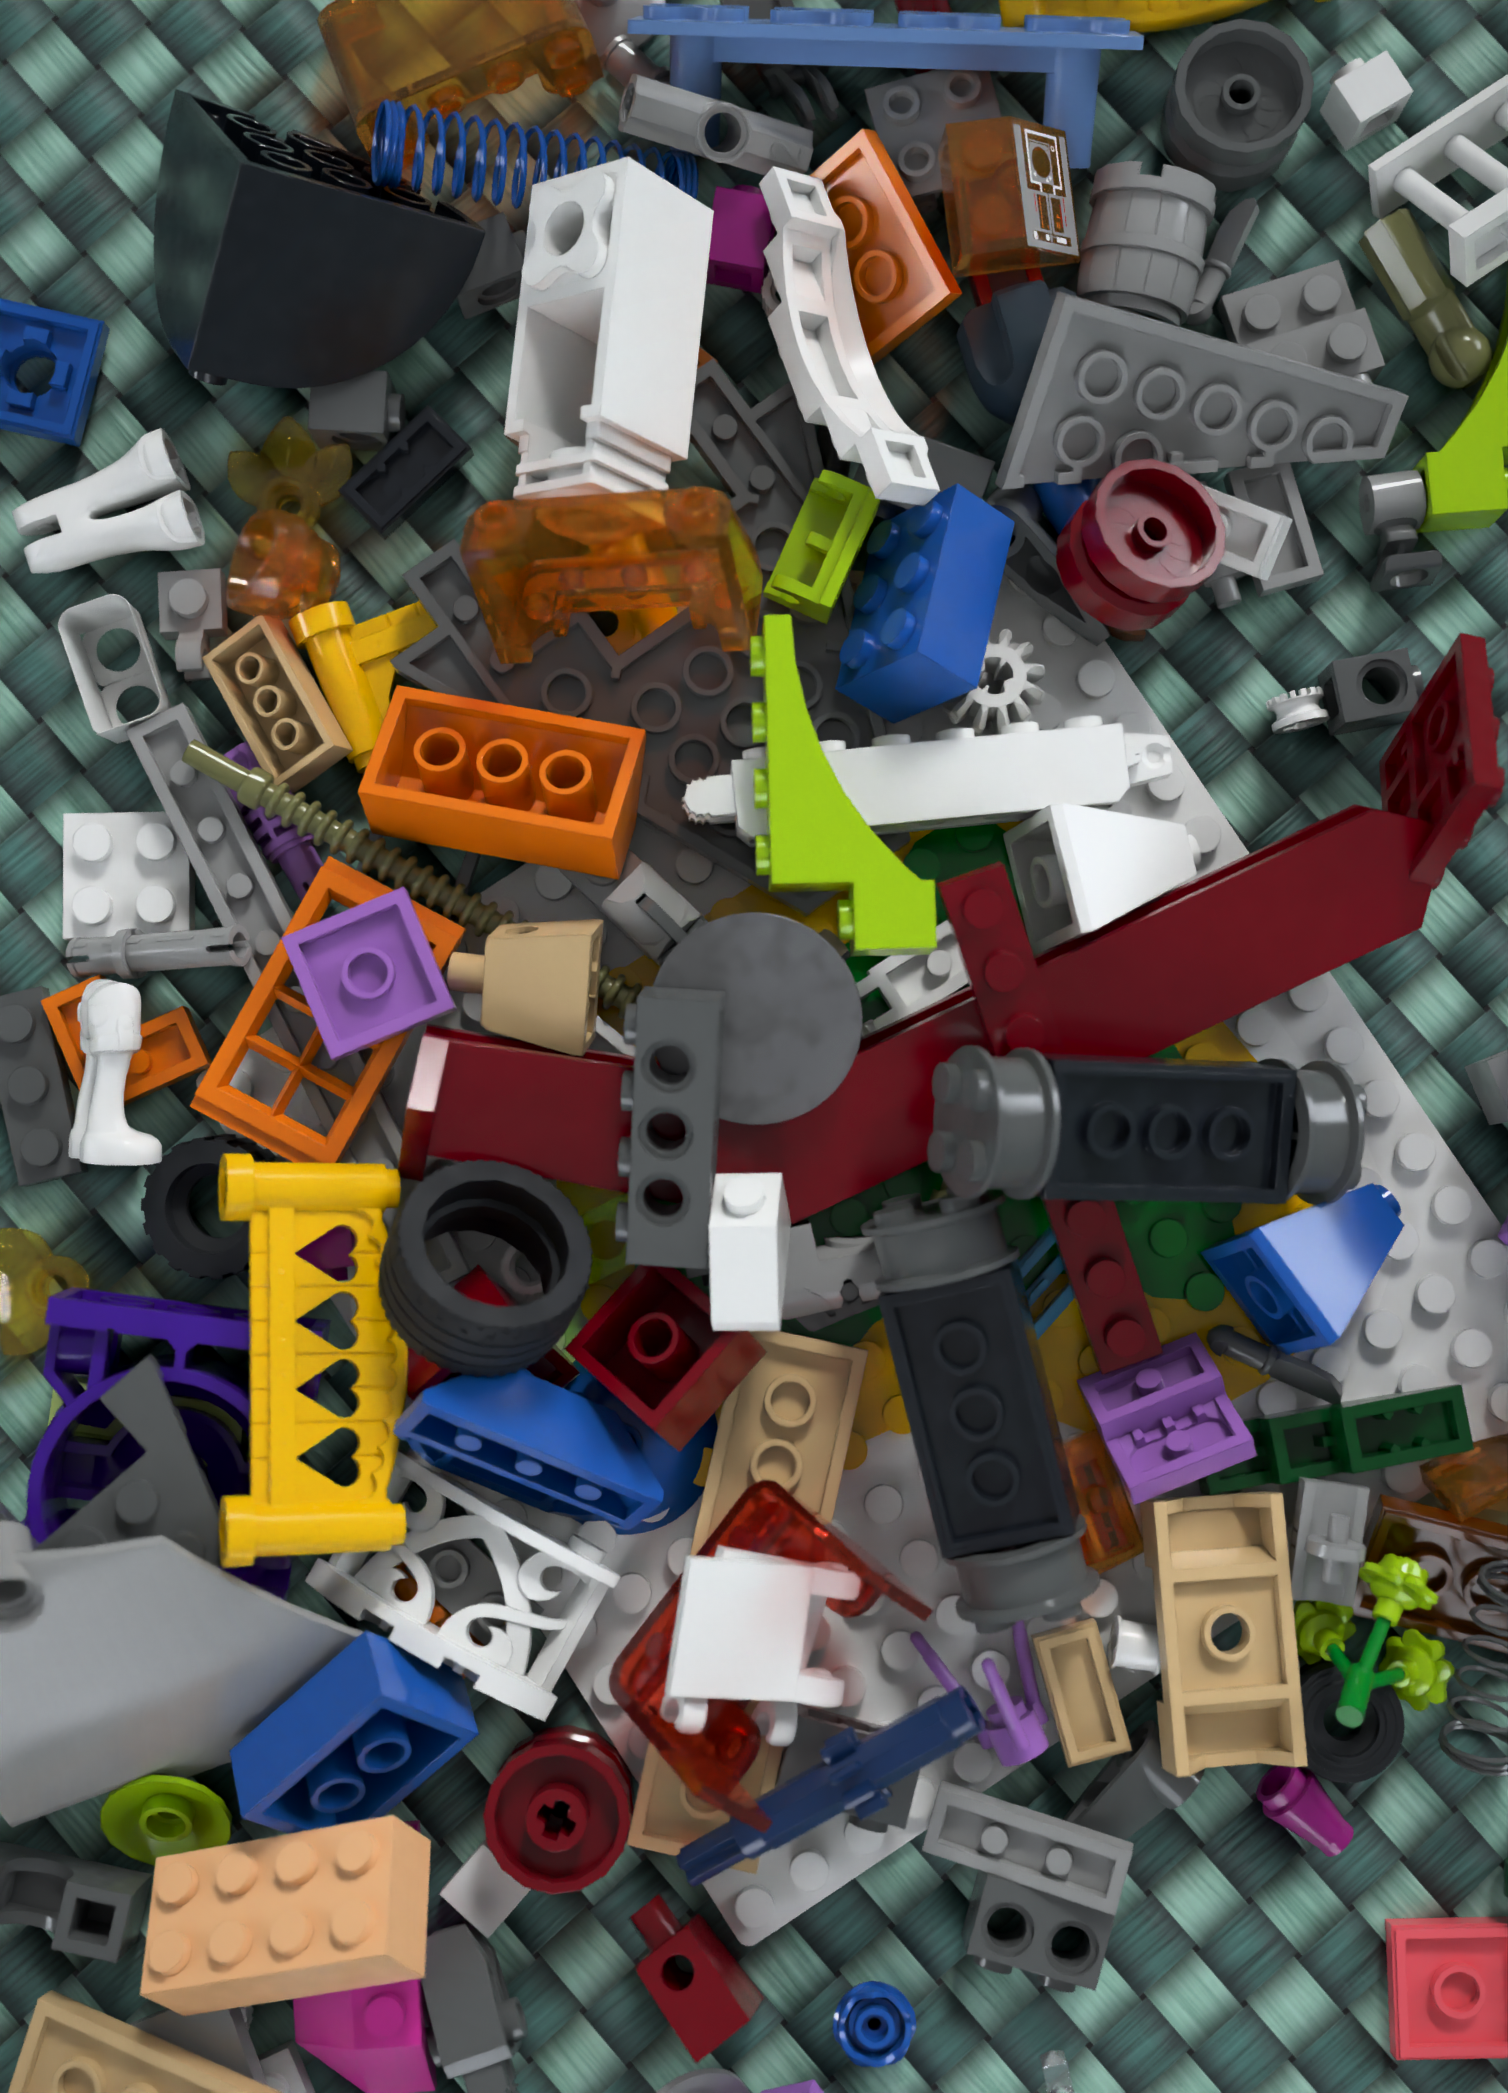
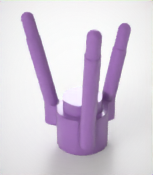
M1024 1620L1016 1621V1624L1012 1626V1634L1026 1703H1024L1021 1696H1009L1003 1679L1000 1677L992 1659L985 1658L982 1661V1669L996 1703L986 1710L989 1720L986 1721L983 1717L985 1731L978 1734L977 1737L982 1749L994 1747L1001 1765L1007 1767L1030 1761L1042 1754L1049 1746L1042 1725L1048 1722L1049 1718L1040 1700ZM918 1631L912 1632L910 1636L911 1642L947 1693L960 1686L923 1635Z

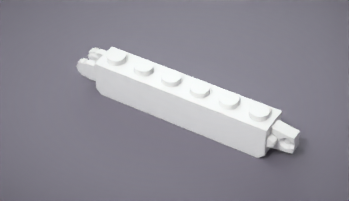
M1097 715L1080 716L1065 720L1063 722V729L1039 731L1037 722H1017L1001 726L1000 735L975 737L973 728H954L937 732L935 734L936 741L911 743L910 735L908 734L879 736L871 740L872 747L846 749V742L842 740L819 742L844 792L876 835L1024 821L1048 805L1060 802L1109 811L1130 787L1165 779L1173 773L1171 745L1168 735L1124 733L1122 723L1103 725L1102 716ZM765 746L744 750L742 752L743 759L731 760L730 774L707 776L706 780H702L699 777V780L694 781L692 779L691 784H686L687 789L684 798H682V802H684L682 809L685 810L686 815L689 817L688 821H694L695 825L697 823L704 825L705 822H709L710 825L735 822L736 836L749 847H755V835H767V808L754 809L753 769L765 768Z

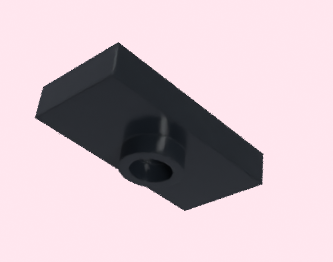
M427 405L338 491L341 497L386 540L474 456L472 448Z

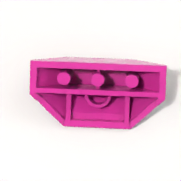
M420 1820L403 1821L421 1833ZM421 1978L293 1999L295 2042L365 2093H413L436 2090V2065L432 2059L427 2041V2027L432 2024Z

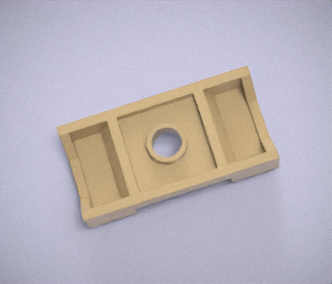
M1253 1491L1157 1498L1141 1502L1140 1511L1145 1566L1152 1568L1163 1691V1700H1157L1162 1769L1176 1777H1186L1209 1767L1256 1763L1289 1767L1308 1766L1283 1493ZM1232 1613L1241 1624V1639L1231 1650L1219 1651L1211 1639L1212 1625L1219 1616Z

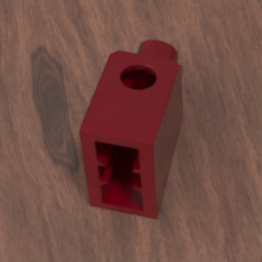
M658 1894L628 1918L633 1928L650 1950L635 1966V1969L688 2053L697 2064L751 2020L762 2002L763 1996L700 1914H696L682 1926L661 1895ZM675 1955H682L688 1958L693 1965L694 1973H687L681 1970L676 1963Z

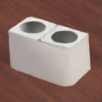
M108 594L71 607L62 613L58 622V629L92 729L97 733L96 735L119 744L130 740L126 730L172 708L140 613L124 597L117 594ZM121 628L129 630L137 637L140 643V655L137 662L131 668L124 671H112L105 668L97 656V645L100 638L112 629ZM85 633V635L83 636V642H82V639H81V636H80V635ZM97 683L101 686H106L103 691H99ZM133 686H144L154 691L159 699V705L152 714L125 724L120 721L116 705L118 698L126 689Z

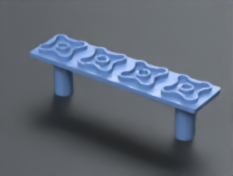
M650 3V5H643V15L627 20V34L670 35V85L721 100L722 62L1046 73L1042 134L1056 137L1059 168H1062L1059 136L1065 138L1069 169L1090 168L1101 49L1143 50L1144 43L1143 35L1136 31H1129L1130 20L1119 17L1025 15L1024 27H1000L1001 16L993 13L899 11L898 23H874V10L774 7V9H770V19H749V6ZM720 113L713 115L705 126V139L710 148L719 146ZM1042 136V142L1049 144L1052 168H1058L1054 139ZM670 147V150L685 152V151H682V150H679V149ZM1041 149L1040 165L1050 167L1048 155Z

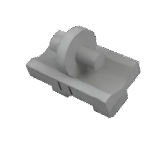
M1299 1477L1289 1550L1293 1600H1315L1354 1607L1359 1564L1365 1561L1366 1546L1362 1542L1370 1491L1368 1487L1360 1484Z

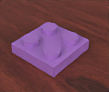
M405 887L281 937L330 1058L334 1061L457 1010Z

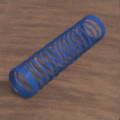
M388 99L381 102L377 112L371 156L372 179L376 187L380 185L382 187L388 186L389 189L399 187L403 169L405 129L412 111H415L418 123V139L413 159L411 182L412 190L415 193L420 190L422 183L425 133L431 117L435 114L439 131L432 172V193L435 196L441 192L446 150L445 137L453 118H456L459 128V143L452 176V195L455 200L461 196L466 167V137L471 125L475 121L477 122L480 135L472 179V198L475 203L481 200L483 194L487 160L486 141L494 125H497L500 136V145L492 180V202L495 206L499 205L503 198L507 171V141L513 129L516 128L520 138V148L515 163L511 190V201L514 209H518L523 201L527 177V144L534 132L538 133L540 150L535 164L532 185L539 182L540 171V182L547 181V147L551 138L557 136L560 152L553 179L560 176V171L561 176L567 175V149L571 141L577 139L580 154L574 172L587 169L586 153L592 143H597L600 153L596 166L607 163L606 155L612 146L617 147L619 159L627 157L628 153L635 149L639 159L638 163L646 167L645 160L648 155L655 153L658 165L654 173L677 188L679 185L680 190L697 200L698 166L692 153L669 150L662 157L656 146L649 147L643 153L637 143H631L623 150L617 139L611 140L604 147L597 136L589 138L584 144V141L577 132L569 135L564 141V137L558 129L551 130L544 137L538 125L532 126L524 134V130L518 122H513L504 131V127L498 118L492 119L484 129V124L478 115H472L464 125L457 111L451 112L443 122V117L436 107L430 109L423 119L422 113L416 104L410 105L405 111L401 101L396 103L392 100L389 102Z

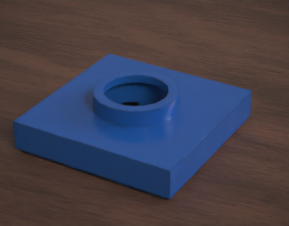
M0 298L1 430L80 447L110 332L104 321ZM35 357H44L55 363V372L49 382L52 388L40 396H36L34 392L21 393L16 384V374L20 366L27 360Z

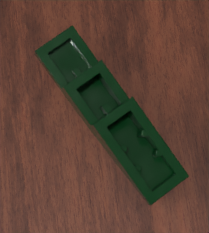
M1454 1384L1242 1419L1253 1438L1257 1456L1200 1478L1198 1481L1201 1494L1215 1495L1270 1483L1283 1485L1298 1482L1299 1477L1313 1479L1338 1473L1356 1474L1474 1450L1462 1385Z

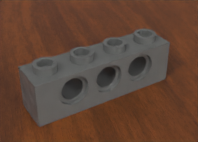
M645 986L637 996V1004H627L624 1043L635 1045L634 1071L625 1070L623 1073L622 1111H632L631 1137L622 1136L620 1140L619 1177H629L628 1202L619 1201L615 1224L616 1242H627L626 1264L707 1269L710 1261L709 1220L715 1174L717 1173L726 991ZM665 1045L679 1047L688 1056L690 1069L680 1075L665 1073L656 1063V1049ZM663 1112L677 1115L684 1122L687 1135L674 1141L663 1139L655 1132L652 1125V1117ZM657 1179L671 1180L680 1187L683 1193V1200L675 1205L661 1204L651 1195L649 1184Z

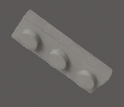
M942 1780L922 1851L1115 1916L1133 1853L1134 1843Z

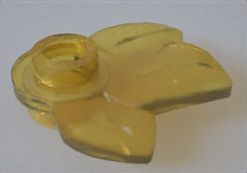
M284 416L269 433L260 455L249 451H231L229 453L227 466L228 480L238 498L257 507L258 516L270 533L286 539L298 538L307 534L316 525L321 507L341 497L338 490L351 478L353 458L347 443L332 444L317 451L313 441L303 427L292 417ZM290 500L298 501L300 503V510L295 516L286 518L280 515V508L285 502Z
M0 1228V1324H3L1 1347L4 1355L33 1353L48 1343L50 1325L45 1324L48 1299L52 1296L49 1292V1284L55 1276H62L66 1280L68 1288L90 1289L88 1275L77 1261L66 1256H54L44 1238L40 1234L27 1229Z

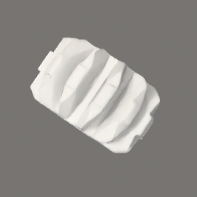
M1009 629L1001 631L996 644H991L988 638L979 678L980 683L984 672L995 673L994 681L1001 677L1004 683L999 694L987 693L989 685H986L983 689L978 686L975 690L945 702L959 701L949 715V720L953 724L961 722L968 714L975 718L971 728L974 729L976 737L981 736L986 726V721H992L996 735H1000L1001 726L1010 724L1009 718L1015 723L1030 722L1032 714L1027 705H1040L1045 696V692L1039 686L1032 684L1044 677L1046 672L1044 665L1038 663L1024 664L1031 656L1034 647L1031 642L1021 644L1015 651L1008 646L1012 639V632Z

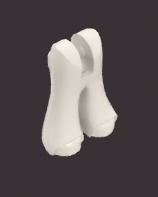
M162 428L143 435L125 455L106 468L78 482L36 497L12 511L16 528L20 535H41L61 529V533L39 539L24 548L31 573L60 572L122 554L142 551H180L205 544V534L198 509L193 500L184 492L191 489L185 468L173 442ZM160 498L126 514L107 519H98V517Z

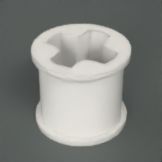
M1116 1615L1112 1623L1109 1639V1668L1115 1669L1118 1666L1150 1671L1152 1675L1157 1676L1161 1668L1157 1624L1122 1620L1121 1616Z

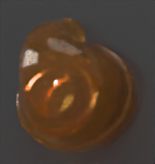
M281 509L259 510L245 523L236 543L227 581V606L237 612L253 617L268 615L272 618L283 620L291 619L295 615L314 606L328 603L335 595L341 578L340 554L334 545L319 537L315 530L308 526L306 521L298 515Z

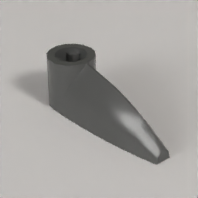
M1027 484L1024 485V488L1002 490L996 487L985 502L1015 522L1003 573L1059 621L1095 646H1098L1111 633L1107 625L1102 624L1083 611L1063 586L1056 564L1057 544L1039 525L1043 514V506L1039 495Z
M1153 1720L1145 1721L1129 1736L1132 1751L1112 1756L1062 1820L1126 1840L1154 1819L1166 1807L1168 1809H1175L1183 1804L1197 1788L1205 1768L1186 1777H1176L1162 1769L1159 1725Z

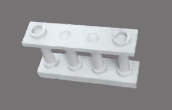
M1508 74L1368 165L1372 214L1381 219L1410 201L1446 228L1449 236L1450 275L1466 287L1508 260V168L1485 152V150L1508 136ZM1460 167L1496 193V195L1475 209L1468 211L1434 186V184Z

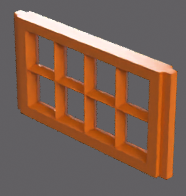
M328 856L282 937L320 922L332 899L351 909L394 890ZM411 899L441 973L444 975L452 953L457 951L467 930ZM280 939L196 1090L190 1107L294 1163H340L413 1029L369 1047L374 1051L354 1087L311 1064L323 1043L318 1026L300 1057L258 1036L257 1033L276 999L313 1017L306 997L285 986L293 966L283 941ZM249 1048L292 1071L272 1108L229 1085ZM303 1077L346 1100L326 1137L283 1114Z

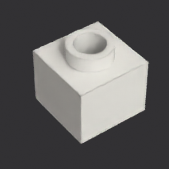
M1386 50L1364 63L1362 58H1357L1337 71L1330 80L1331 88L1319 112L1344 150L1347 151L1397 121L1411 97L1413 89Z

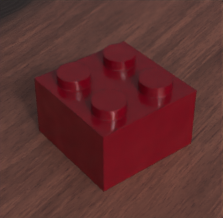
M638 1265L564 1348L678 1452L684 1448L767 1353L748 1331H713L711 1324V1298L676 1268Z

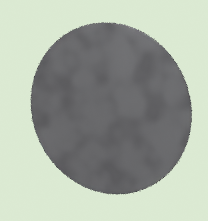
M740 913L708 922L691 932L671 951L654 981L653 987L726 991L720 1119L742 1124L763 1125L778 1123L803 1115L826 1100L845 1079L857 1055L862 1032V1008L859 992L852 973L840 954L826 939L809 927L790 918L768 913ZM665 1045L656 1049L655 1056L665 1073L680 1075L690 1069L688 1056L679 1047Z

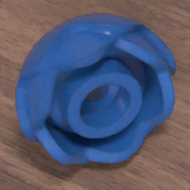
M880 1981L863 1982L848 1990L841 1998L833 2018V2033L836 2041L843 2048L848 2058L854 2064L861 2067H882L897 2063L906 2054L910 2041L916 2031L915 2013L907 1998L896 1987ZM873 2017L880 2020V2025L876 2028L868 2025V2021Z

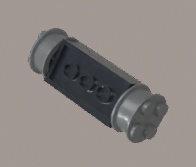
M966 1045L957 1049L947 1063H939L933 1074L932 1090L935 1098L934 1132L931 1134L928 1142V1163L933 1172H941L949 1190L959 1198H977L987 1189H1001L1007 1196L1017 1200L1030 1199L1036 1196L1043 1199L1286 1204L1287 1200L1297 1195L1303 1201L1317 1205L1325 1201L1333 1203L1339 1200L1348 1190L1354 1189L1361 1178V1160L1365 1142L1364 1116L1367 1110L1366 1093L1360 1085L1354 1084L1350 1075L1340 1065L1331 1061H1312L1297 1069L1290 1062L1275 1058L1264 1059L1257 1063L1039 1053L1031 1048H1016L1005 1057H991L982 1047Z
M947 1187V1195L926 1202H922L920 1193L886 1200L881 1203L883 1209L874 1212L873 1219L866 1221L860 1227L863 1235L873 1236L882 1270V1275L874 1281L876 1290L881 1291L877 1298L942 1558L947 1564L956 1567L963 1594L955 1604L957 1615L962 1620L975 1623L976 1631L981 1634L1004 1631L1014 1626L1016 1621L1040 1616L1045 1621H1061L1072 1618L1082 1612L1080 1601L1089 1597L1098 1589L1100 1577L1096 1569L1086 1566L1080 1537L1085 1533L1087 1524L1084 1516L1079 1514L1080 1510L1017 1259L1020 1256L1019 1249L1016 1245L1007 1244L998 1210V1205L1006 1200L1005 1193L1002 1190H986L977 1198L964 1199L954 1195Z

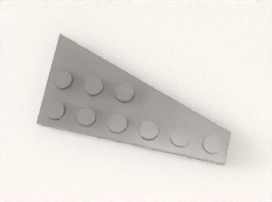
M1058 291L995 484L1002 490L1024 488L1025 484L1055 482L1057 485L1077 484L1085 479L1104 478L1108 472L1126 461L1155 459L1178 466L1188 474L1218 472V468L1246 466L1250 469L1273 467V464L1309 461L1312 464L1385 458L1409 396L1397 390Z

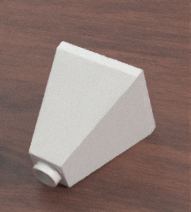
M1063 802L1048 805L1003 834L1033 956L1051 947L1080 938L1197 875L1201 864V852L1198 842L1194 836L1187 834L1186 827L1183 824Z

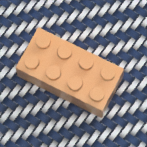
M390 1815L157 1857L140 1995L182 2016L425 1978L431 1840L396 1816Z

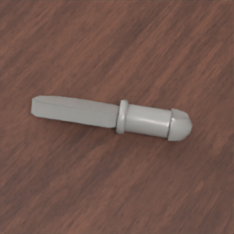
M1255 198L1244 199L1229 211L1218 229L1205 260L1203 274L1199 282H1197L1194 299L1186 321L1187 324L1191 326L1204 324L1213 313L1212 307L1224 282L1230 278L1231 269L1234 267L1260 212Z

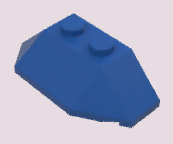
M519 1369L515 1373L511 1374L510 1372L503 1376L494 1375L493 1377L484 1375L474 1377L471 1374L468 1376L461 1375L426 1389L396 1420L393 1434L400 1440L407 1441L411 1449L430 1465L547 1513L584 1521H610L613 1527L631 1531L663 1502V1488L615 1410L591 1401L588 1396L582 1393L568 1391L535 1377L526 1369Z

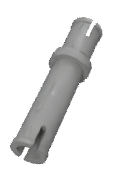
M238 924L229 927L145 934L140 929L132 928L119 930L112 937L73 938L67 945L65 957L85 955L89 957L84 962L66 963L70 973L76 978H87L98 974H118L123 979H137L144 977L148 971L219 966L241 967L248 963L252 946L229 948L227 946L233 944V942L251 940L247 929Z

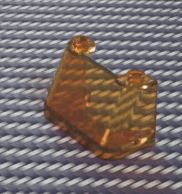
M691 487L505 501L494 500L480 506L468 518L464 527L460 554L500 664L532 662V644L541 635L553 630L555 637H567L571 613L689 606L693 628L707 629V623L714 626L718 631L723 652L749 650L750 636H757L763 583L758 551L730 500L723 492L714 488Z

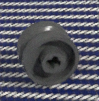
M1237 19L1215 24L1192 40L1178 62L1172 85L1163 105L1160 125L1166 155L1175 166L1197 173L1212 182L1216 190L1227 192L1257 186L1277 172L1289 153L1298 131L1310 110L1314 86L1308 59L1292 37L1269 23Z

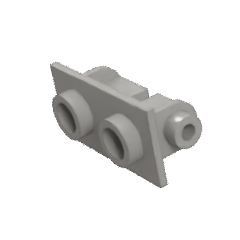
M470 1538L438 1544L418 1553L431 1572L435 1587V1599L452 1615L463 1608L481 1603L505 1605L502 1584L494 1561ZM406 1566L404 1569L415 1579L411 1570ZM530 1599L532 1612L541 1615L544 1609L535 1600ZM490 1617L477 1618L471 1623L469 1631L484 1646H487L492 1639V1633L488 1627L497 1626L506 1631V1620Z

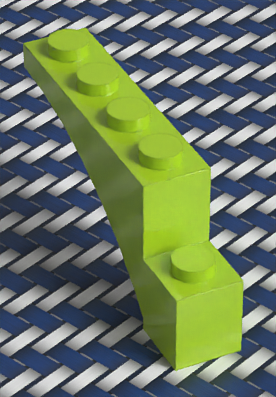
M1508 275L1504 312L1489 370L1485 374L1481 386L1461 423L1439 452H1427L1412 469L1417 470L1421 475L1426 493V514L1419 529H1416L1417 533L1489 528L1508 510V467L1504 468V466L1508 465Z
M791 614L764 615L762 636H750L749 644L750 676H763L764 701L752 702L751 704L752 742H765V768L753 769L754 809L767 808V835H755L756 875L769 876V892L848 891V899L837 900L838 940H850V956L930 954L937 948L935 880H920L904 866L870 829L844 792L822 751L806 708L795 661Z

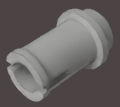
M623 34L616 37L604 50L600 61L601 67L605 71H609L623 86L627 87L632 74L670 85V68L667 66H657L633 43L629 36Z

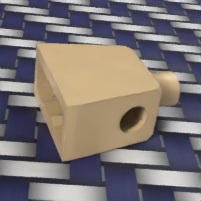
M584 919L499 925L487 937L485 955L462 952L452 953L447 974L448 989L450 991L482 994L481 1025L486 1030L570 1055L583 1057L595 1039L604 920Z

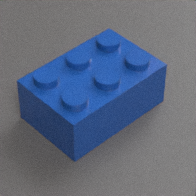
M957 483L936 494L925 506L916 505L890 520L887 519L879 523L872 531L867 542V552L869 555L862 582L854 594L853 605L855 611L849 635L840 650L839 659L841 667L835 689L893 724L977 689L1015 522Z
M365 1630L229 1751L241 1817L287 1834L383 1817L479 1735L463 1675L454 1672L452 1667L443 1662L439 1668H436L392 1641Z

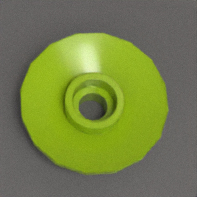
M149 1775L110 1791L101 1806L100 1825L110 1844L132 1859L155 1866L157 1857L226 1845L232 1834V1814L223 1799L202 1784L177 1776Z

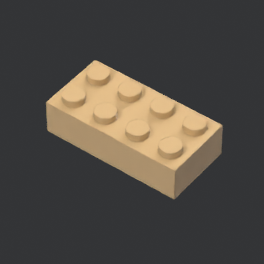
M261 613L202 657L259 765L263 770L274 776V784L276 786L287 783L292 793H295L353 751L282 620Z

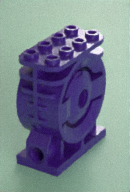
M77 1287L68 1288L49 1297L45 1324L50 1325L43 1375L64 1403L55 1413L38 1444L28 1479L26 1518L20 1522L30 1530V1534L38 1543L45 1541L82 1509L68 1506L67 1498L91 1501L146 1453V1450L125 1427H122L111 1440L74 1436L79 1424L106 1429L116 1419L115 1415L99 1398L144 1360L132 1362L118 1369L123 1334L167 1339L175 1349V1354L153 1357L158 1361L164 1375L162 1379L169 1396L177 1395L198 1398L219 1407L236 1420L250 1440L249 1375L225 1362L200 1356L201 1344L249 1350L250 1322L248 1309ZM302 1316L295 1320V1322L328 1342L331 1320ZM322 1371L297 1387L296 1390L317 1402ZM73 1374L89 1376L86 1391ZM174 1406L180 1413L187 1430L185 1434L200 1469L206 1475L218 1506L220 1507L222 1496L250 1495V1457H246L242 1445H240L230 1428L222 1420L205 1411L186 1406ZM295 1555L254 1557L252 1566H220L218 1568L287 1601L291 1585L292 1562Z

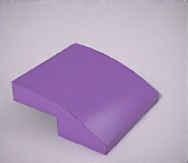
M1196 1332L1163 1345V1353L1103 1375L1098 1371L1077 1380L1079 1390L1099 1435L1134 1505L1257 1456L1253 1438L1227 1396L1222 1375Z

